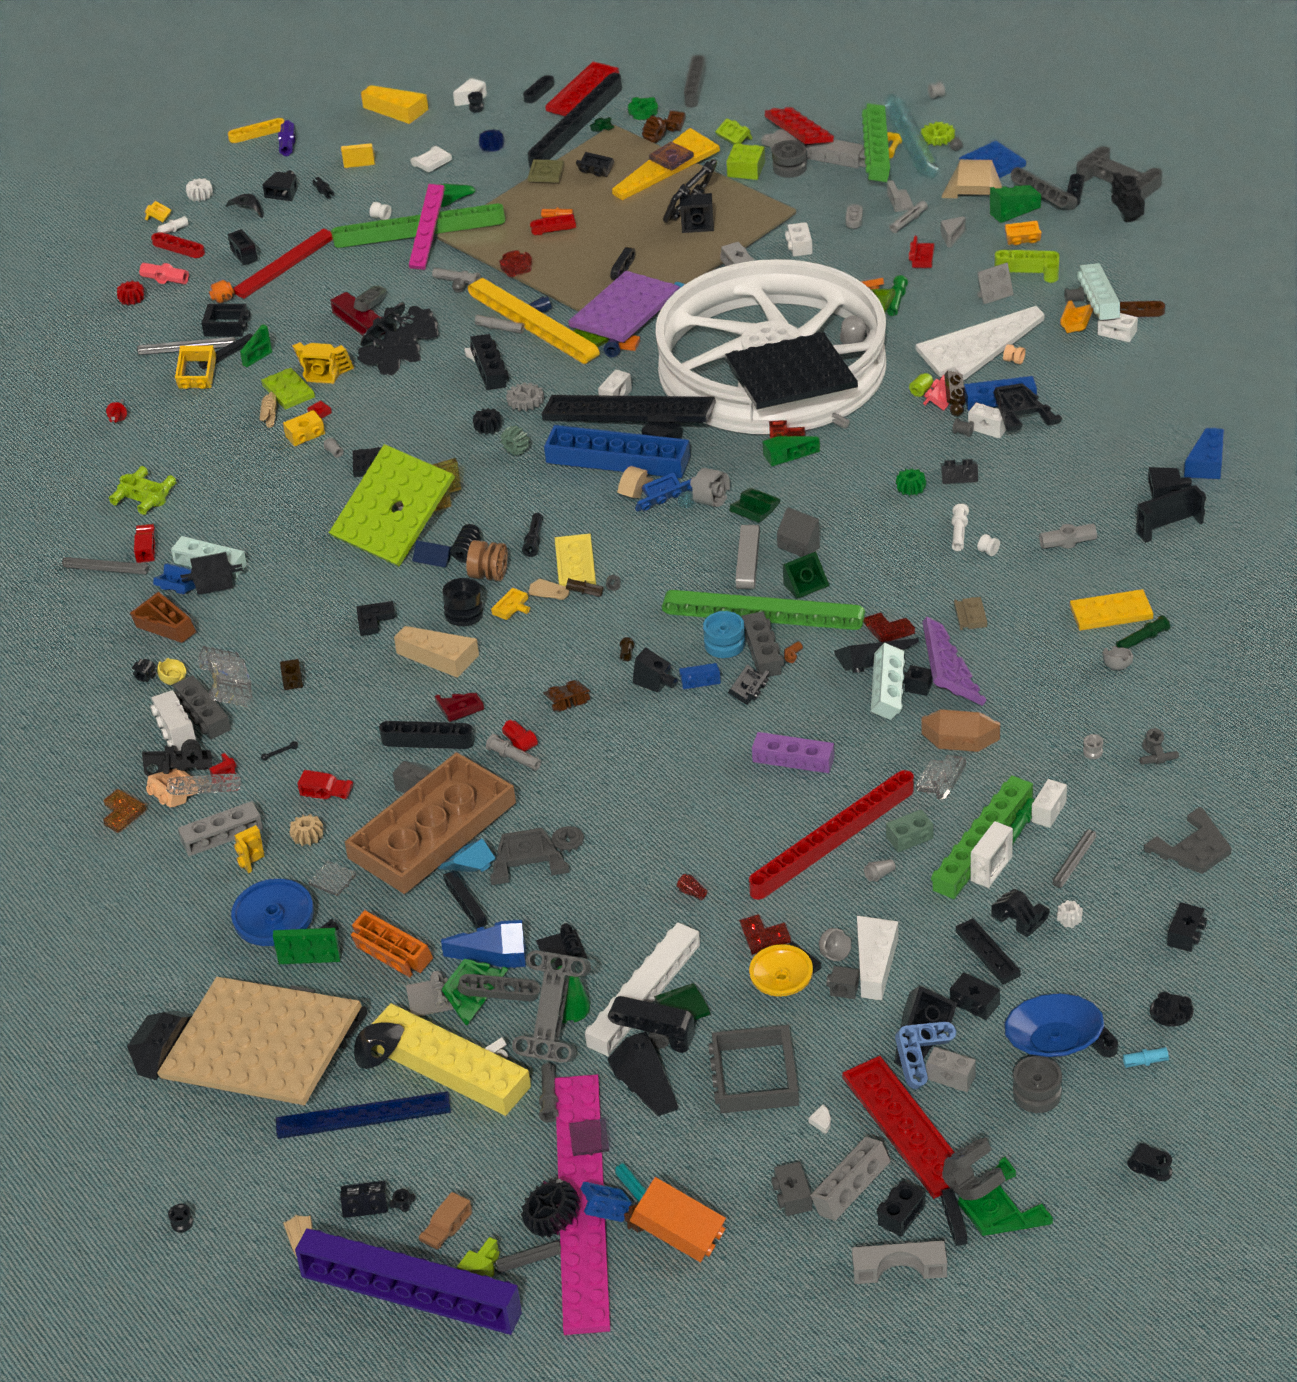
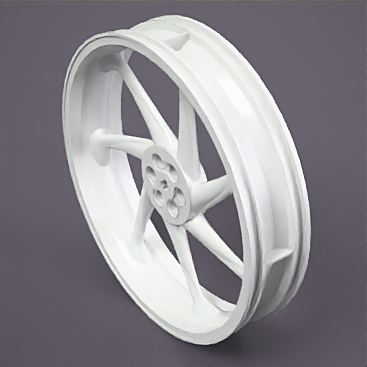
M772 259L748 261L718 268L682 286L662 307L656 322L660 383L667 396L715 397V406L708 421L703 423L720 429L748 434H784L832 423V419H835L832 417L833 413L839 414L842 417L851 414L865 404L881 385L886 372L884 344L886 331L885 312L877 296L865 284L842 271L821 264L797 260ZM774 304L805 305L822 310L797 329L787 322ZM761 305L768 321L747 323L710 317L736 308ZM832 313L843 318L858 316L864 320L866 325L865 333L867 337L863 342L833 345L839 354L866 351L861 358L848 367L858 381L857 388L756 409L739 380L738 387L711 381L690 371L705 363L724 358L726 353L734 350L740 351L749 347L763 346L766 343H777L782 340L795 339L799 336L813 335ZM696 325L742 335L684 363H680L671 353L677 341Z

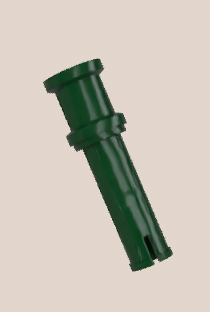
M1160 615L1157 620L1147 622L1142 629L1117 641L1116 647L1129 649L1148 638H1156L1159 633L1170 630V623L1164 615Z

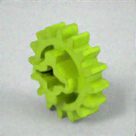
M935 121L934 124L929 123V126L924 125V128L921 129V139H923V142H927L928 145L931 143L933 146H942L943 143L947 145L948 142L955 138V128H953V125L949 126V123L943 124V121Z

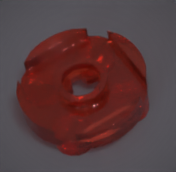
M518 250L510 251L502 255L503 258L499 260L500 269L507 273L509 277L528 273L532 270V257L527 252L523 254Z

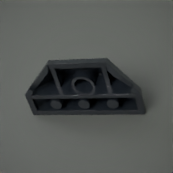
M179 1011L147 1015L127 1045L137 1075L153 1080L158 1079L159 1075L157 1072L193 1015Z

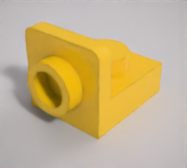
M154 201L145 210V220L148 221L152 216L163 223L170 215L171 209Z

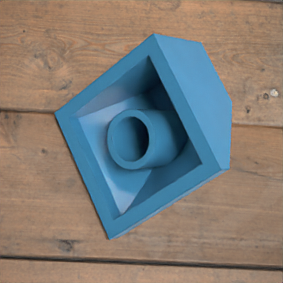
M483 838L463 846L438 866V869L465 872L480 870L483 872L491 866L490 862L495 857Z

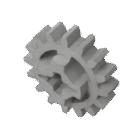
M523 382V384H516L517 387L512 386L511 390L507 391L508 406H512V409L518 408V411L521 409L525 411L528 409L534 410V406L539 407V403H543V391L541 387L538 388L537 384L532 386L531 382L528 385Z

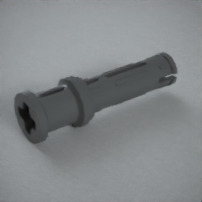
M546 1063L541 1067L542 1095L539 1098L541 1106L539 1118L549 1123L556 1121L559 1113L556 1109L558 1097L555 1094V1066L551 1065V1063Z

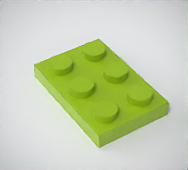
M292 368L284 369L261 380L262 386L269 393L272 392L276 395V401L285 410L315 398L314 391Z

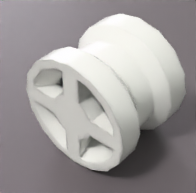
M984 534L978 542L977 549L981 552H986L987 555L994 556L999 549L1000 541Z

